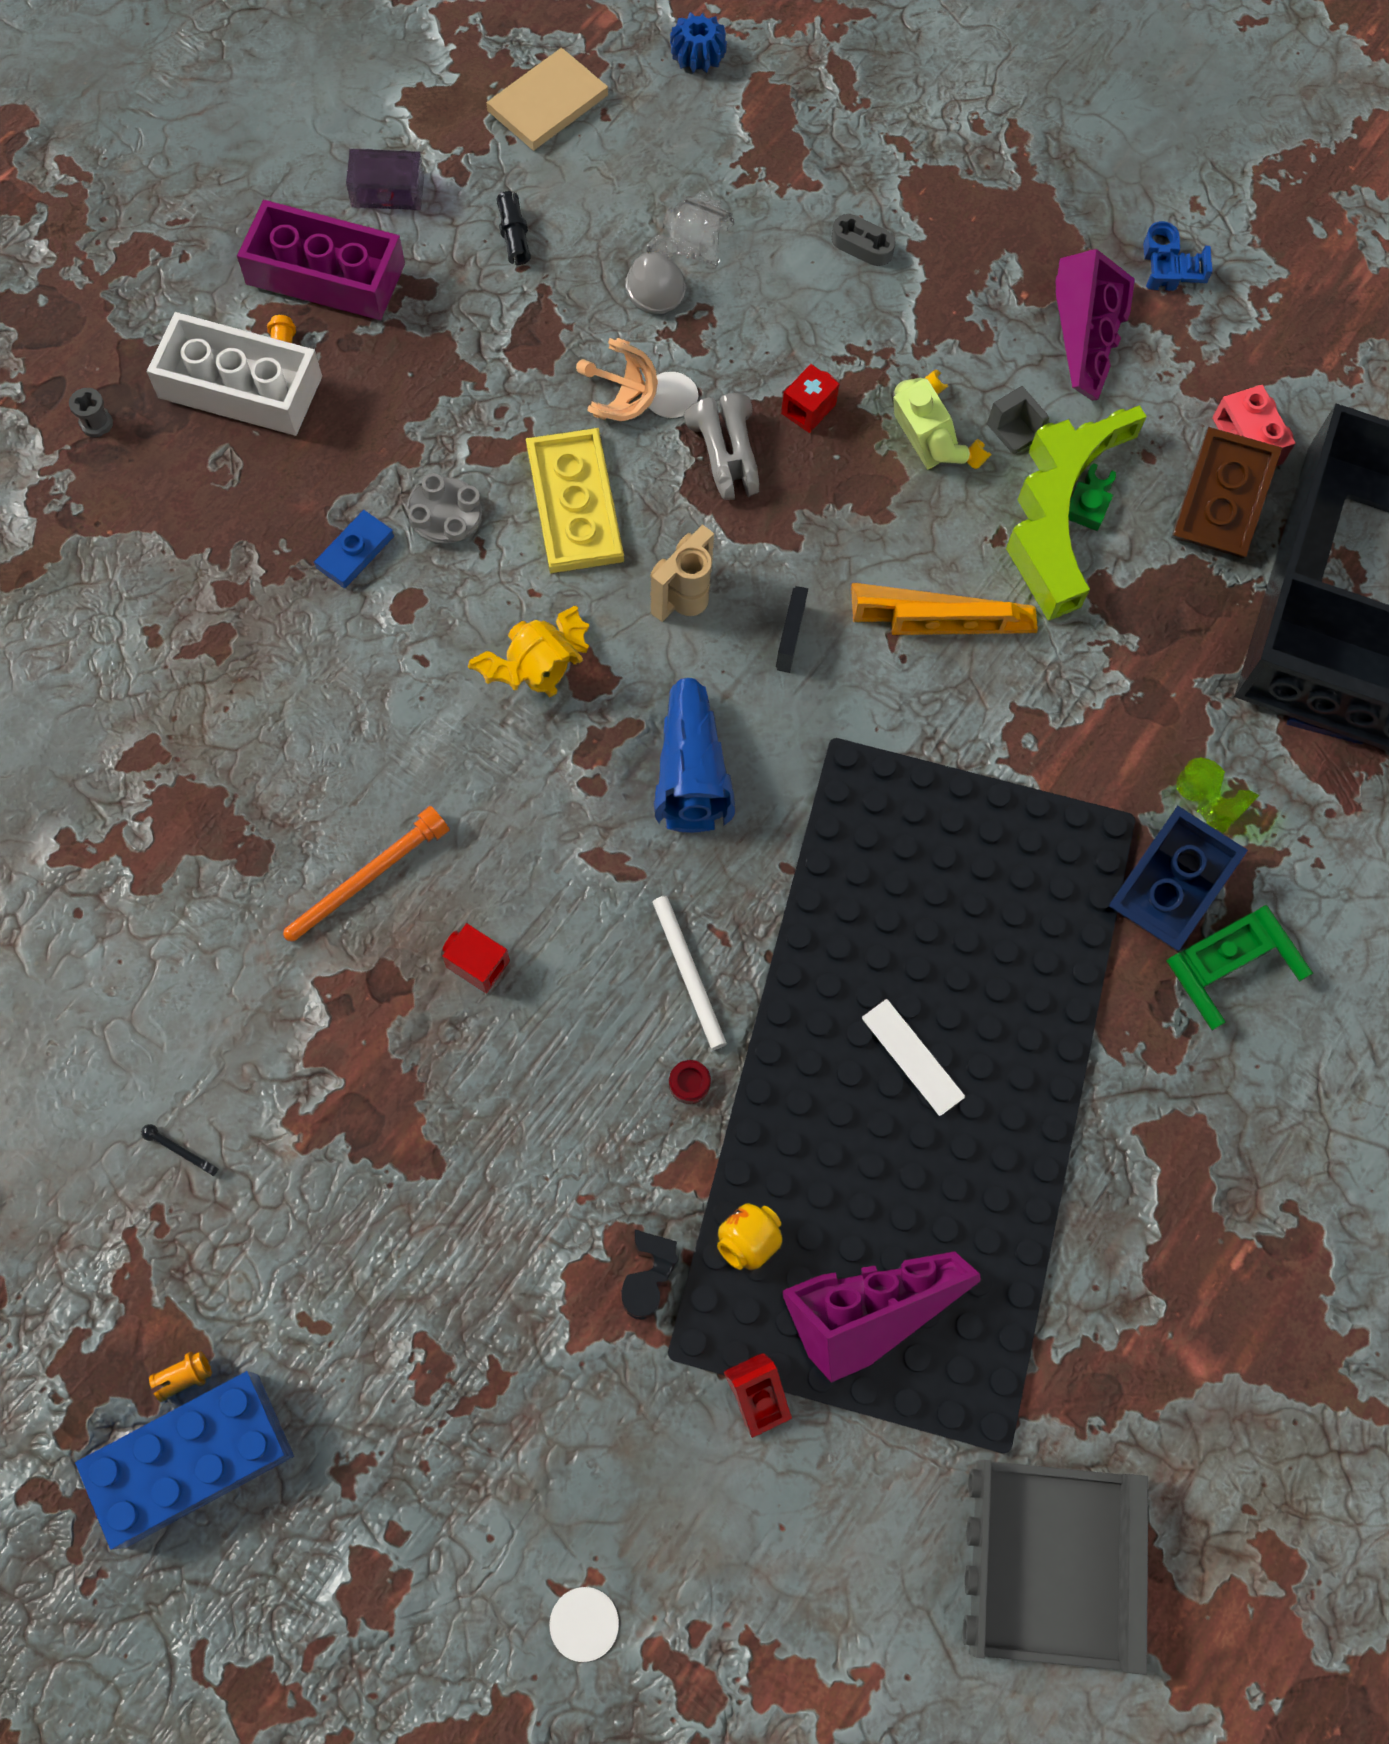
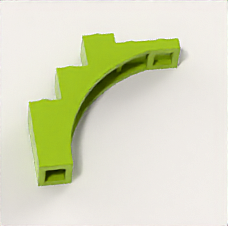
M1140 405L1126 411L1125 409L1117 410L1106 419L1096 423H1084L1076 430L1069 419L1057 424L1048 423L1039 428L1035 433L1029 454L1039 471L1032 473L1024 480L1017 499L1028 520L1022 521L1014 527L1006 550L1048 621L1081 608L1090 591L1078 568L1069 535L1068 514L1073 487L1086 468L1105 450L1138 437L1147 418Z

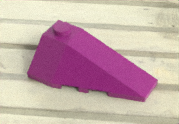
M1098 249L1060 258L1058 275L1055 281V293L1072 388L1092 401L1099 400L1111 367L1109 360L1110 351L1112 348L1118 347L1121 340L1120 335L1117 333L1120 324L1128 321L1135 278Z
M954 1251L904 1260L901 1268L877 1272L876 1266L861 1268L862 1275L837 1279L836 1272L819 1275L783 1290V1298L808 1357L830 1382H833L873 1364L979 1283L980 1273Z

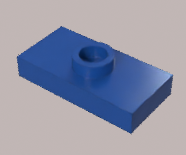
M363 510L314 561L315 567L345 589L394 537L393 530Z

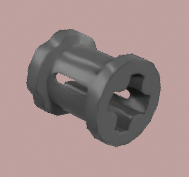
M82 388L71 395L69 399L70 410L79 418L78 424L85 435L101 437L111 430L113 419L107 409L104 408V400L97 390Z

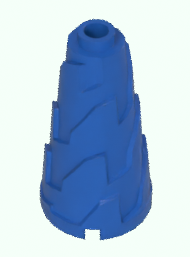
M693 678L680 679L672 686L669 692L668 714L664 718V743L660 756L659 784L656 785L654 812L657 822L660 824V821L665 818L667 829L687 833L715 830L714 820L723 817L724 826L735 815V798L731 775L726 772L721 742H718L714 711L710 710L706 687Z

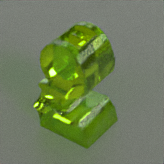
M1194 758L1188 762L1184 771L1178 776L1176 781L1177 790L1185 799L1198 802L1195 810L1205 818L1206 824L1224 833L1260 795L1250 790H1239L1233 798L1225 799L1221 796V787L1225 774L1222 767L1207 758Z

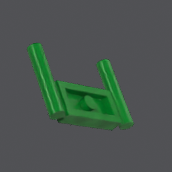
M1267 905L1166 960L1212 1031L1225 1024L1226 1021L1204 988L1267 954L1275 947L1299 982L1313 974V971Z

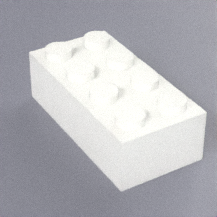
M178 312L174 313L146 371L157 397L160 399L297 436L322 378L314 349Z

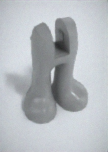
M728 393L723 395L719 401L721 417L725 421L733 447L732 455L727 452L719 412L714 398L702 399L692 404L684 412L686 426L691 431L702 432L714 481L723 500L735 499L733 480L742 479L748 497L759 493L758 469L750 446L746 420L752 415L753 407L750 397L739 393Z

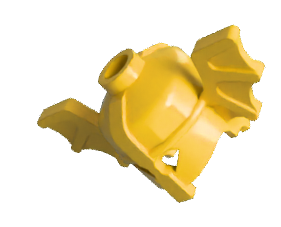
M573 606L558 614L556 624L559 631L553 624L546 621L533 620L529 623L521 621L508 634L512 642L506 652L507 660L500 658L490 651H485L470 659L468 668L482 674L487 684L494 681L504 682L516 691L521 682L524 681L532 690L545 692L550 698L557 694L558 690L555 686L563 677L569 662L577 664L583 661L582 656L578 652L587 653L589 645L584 640V634L588 631L589 624L582 621L577 606ZM550 672L549 677H543L544 673Z

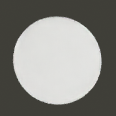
M678 372L658 374L657 392L649 409L655 414L666 418L684 416L685 410L698 401V390L695 383L686 375Z
M579 1587L572 1589L557 1601L552 1610L549 1624L550 1635L556 1648L565 1657L577 1662L596 1660L606 1654L616 1640L619 1628L617 1610L610 1598L595 1588Z

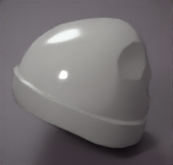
M651 251L643 253L635 259L626 277V291L629 299L638 309L650 314H666L680 305L685 296L686 284L680 268L662 252Z

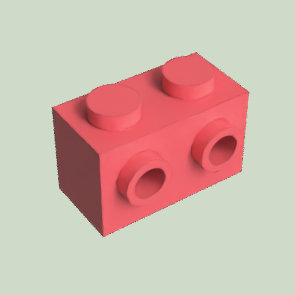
M1263 384L1224 396L1212 417L1219 430L1282 447L1276 466L1284 463L1296 444L1291 429L1284 424L1277 411L1274 399L1269 397Z

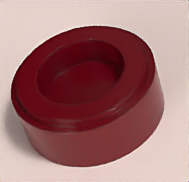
M685 1060L678 1063L672 1069L669 1076V1089L673 1097L679 1102L695 1104L702 1101L709 1093L711 1076L708 1069L702 1063L695 1060Z

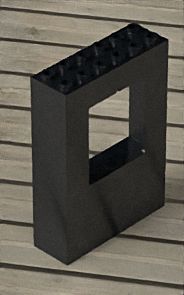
M1336 403L1307 450L1234 697L1389 751V605L1322 582L1345 499H1350L1389 513V420Z

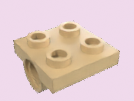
M703 524L693 534L687 533L680 540L676 551L668 560L665 558L661 559L651 572V614L661 622L674 610L685 616H695L702 613L708 605L714 533Z

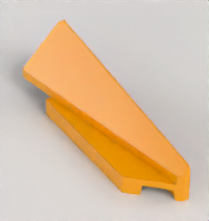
M852 583L853 622H891L892 635L1014 634L1038 632L1036 608L1032 605L861 583Z

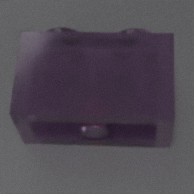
M350 149L346 186L351 207L421 210L424 186L421 153L419 151Z

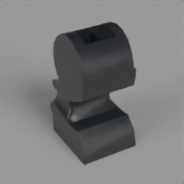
M635 1229V1248L638 1255L651 1258L654 1264L652 1269L629 1274L624 1280L621 1290L622 1304L626 1313L632 1318L639 1320L650 1318L659 1308L660 1292L658 1286H666L669 1277L678 1266L679 1259L676 1255L677 1241Z

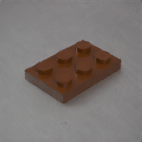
M1208 427L1171 538L1245 558L1282 447Z

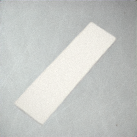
M884 1000L862 1017L863 1021L939 1116L965 1098L962 1091L889 1000Z

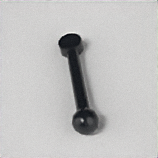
M148 1124L142 1128L141 1135L144 1140L158 1142L212 1176H215L219 1169L158 1133L155 1125Z

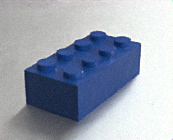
M246 1371L76 1461L75 1464L109 1548L113 1550L127 1548L295 1456L259 1375Z

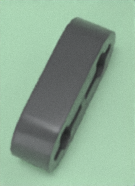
M843 214L835 219L831 238L832 243L839 250L874 266H883L892 260L895 248V238L892 233L852 214ZM879 245L883 246V247H880L879 250L874 249V248H877Z

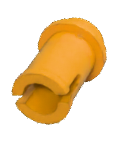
M275 315L267 324V332L271 335V338L292 343V337L296 334V326L290 317Z
M200 1351L196 1354L188 1352L185 1354L184 1360L150 1375L149 1383L152 1389L166 1381H170L169 1385L154 1392L157 1400L163 1402L167 1398L195 1384L198 1386L205 1385L206 1378L212 1376V1370L203 1352Z

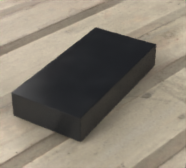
M795 586L792 590L777 655L776 668L778 671L787 673L791 671L809 588Z

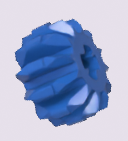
M690 12L687 19L678 18L676 26L672 27V32L670 33L671 54L673 60L679 62L680 69L691 67L693 73L696 69H702L707 73L710 66L719 67L721 58H724L727 50V41L724 25L717 22L716 16L706 18L704 12L700 16H694Z

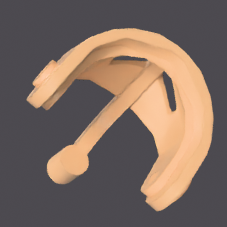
M609 338V349L625 355L627 364L624 377L596 368L594 363L585 359L577 363L576 369L578 373L586 377L596 375L622 384L615 400L609 405L592 402L588 406L587 411L593 413L594 417L603 420L608 418L625 421L639 416L651 405L657 392L658 380L652 361L643 351L630 345V342L624 339L617 338L615 340ZM639 368H641V370H642V372H643V374H644V376H645V380H646L645 383H644V381H643V378H642V375H641V372H640V369H639ZM642 393L641 397L638 400L629 404L631 400H633L635 397Z

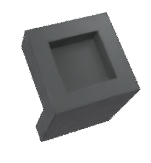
M1020 386L993 403L987 425L1010 452L1016 454L1032 444L1035 433L1039 428L1047 424L1049 416L1023 386Z

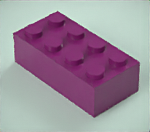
M264 199L237 254L246 285L377 320H382L405 266L400 235Z

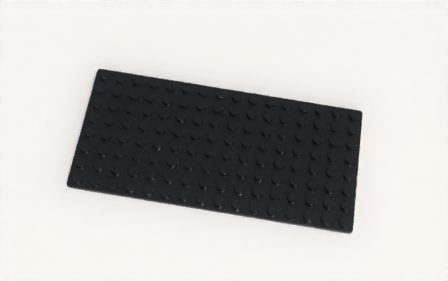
M840 738L830 740L668 1349L670 1360L725 1376L724 1371L764 1353L774 1362L784 1393L1001 1454L1008 1453L1012 1449L1117 912L1108 906L1123 885L1135 825V817L1131 813ZM886 999L889 1000L965 1095L964 1099L941 1116L936 1113L862 1019L865 1014ZM746 1203L760 1208L762 1206L769 1207L777 1214L781 1221V1226L779 1227L782 1234L781 1247L761 1267L755 1270L746 1268L739 1270L734 1268L723 1258L717 1247V1243L720 1241L718 1237L719 1226L740 1206ZM954 1251L980 1273L979 1283L873 1364L833 1382H830L808 1357L783 1298V1290L819 1275L836 1272L837 1279L862 1275L861 1268L876 1266L877 1272L901 1268L904 1260Z

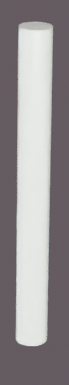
M667 896L656 898L652 903L711 1050L722 1048L727 1045V1042Z

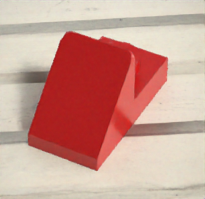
M764 1353L724 1371V1375L737 1399L744 1423L752 1438L792 1419L774 1362Z

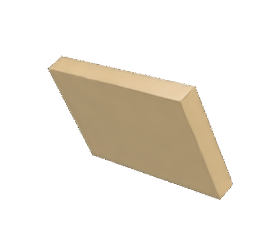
M561 47L487 101V111L534 151L607 97L608 86Z

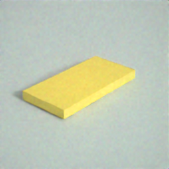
M599 428L526 438L550 573L624 562V553Z

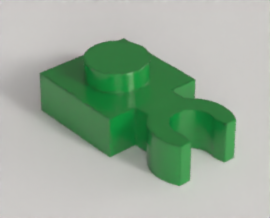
M1093 463L1087 472L1085 483L1079 481L1070 501L1068 519L1098 532L1113 497V494L1108 493L1115 481L1116 472L1112 470L1107 479H1099L1095 475L1098 465Z

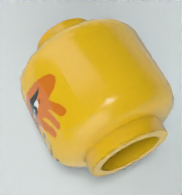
M746 1203L740 1206L719 1226L718 1237L720 1241L717 1243L718 1250L723 1258L736 1269H758L782 1245V1234L779 1229L781 1221L777 1214L769 1207L762 1206L760 1208Z

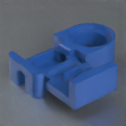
M1165 221L1153 223L1143 243L1144 259L1151 260L1152 272L1146 287L1150 290H1158L1160 286H1165V290L1174 291L1177 289L1180 280L1181 282L1208 283L1213 272L1211 246L1205 245L1202 254L1197 253L1195 257H1190V253L1186 256L1185 253L1178 255L1180 251L1178 229L1173 224ZM1163 235L1168 238L1170 244H1158L1154 241L1153 236Z

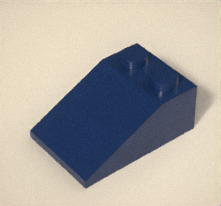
M1177 805L1108 907L1178 952L1248 850Z

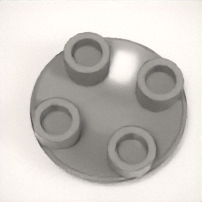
M432 473L424 476L422 483L411 492L407 501L406 512L408 521L416 533L429 541L446 544L461 541L475 531L481 520L482 505L479 491L475 487L456 478L441 477L439 474Z

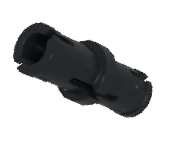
M505 191L496 198L501 216L500 234L506 242L508 261L511 264L515 262V265H523L531 259L526 239V233L528 232L527 222L521 215L518 194L514 192L512 199V191Z

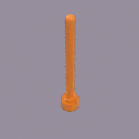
M432 806L427 807L417 815L419 819L413 823L415 828L288 925L283 931L284 938L290 942L296 941L424 840L430 842L433 838L439 840L450 831L445 821Z

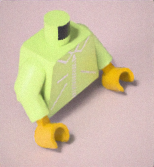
M935 369L925 378H915L900 382L894 391V416L927 470L941 462L956 464L967 462L972 468L978 469L992 455L983 449L985 444L979 439H976L969 448L966 445H958L952 418L938 397V394L948 387V384H943L939 380L938 376L941 375L939 370Z

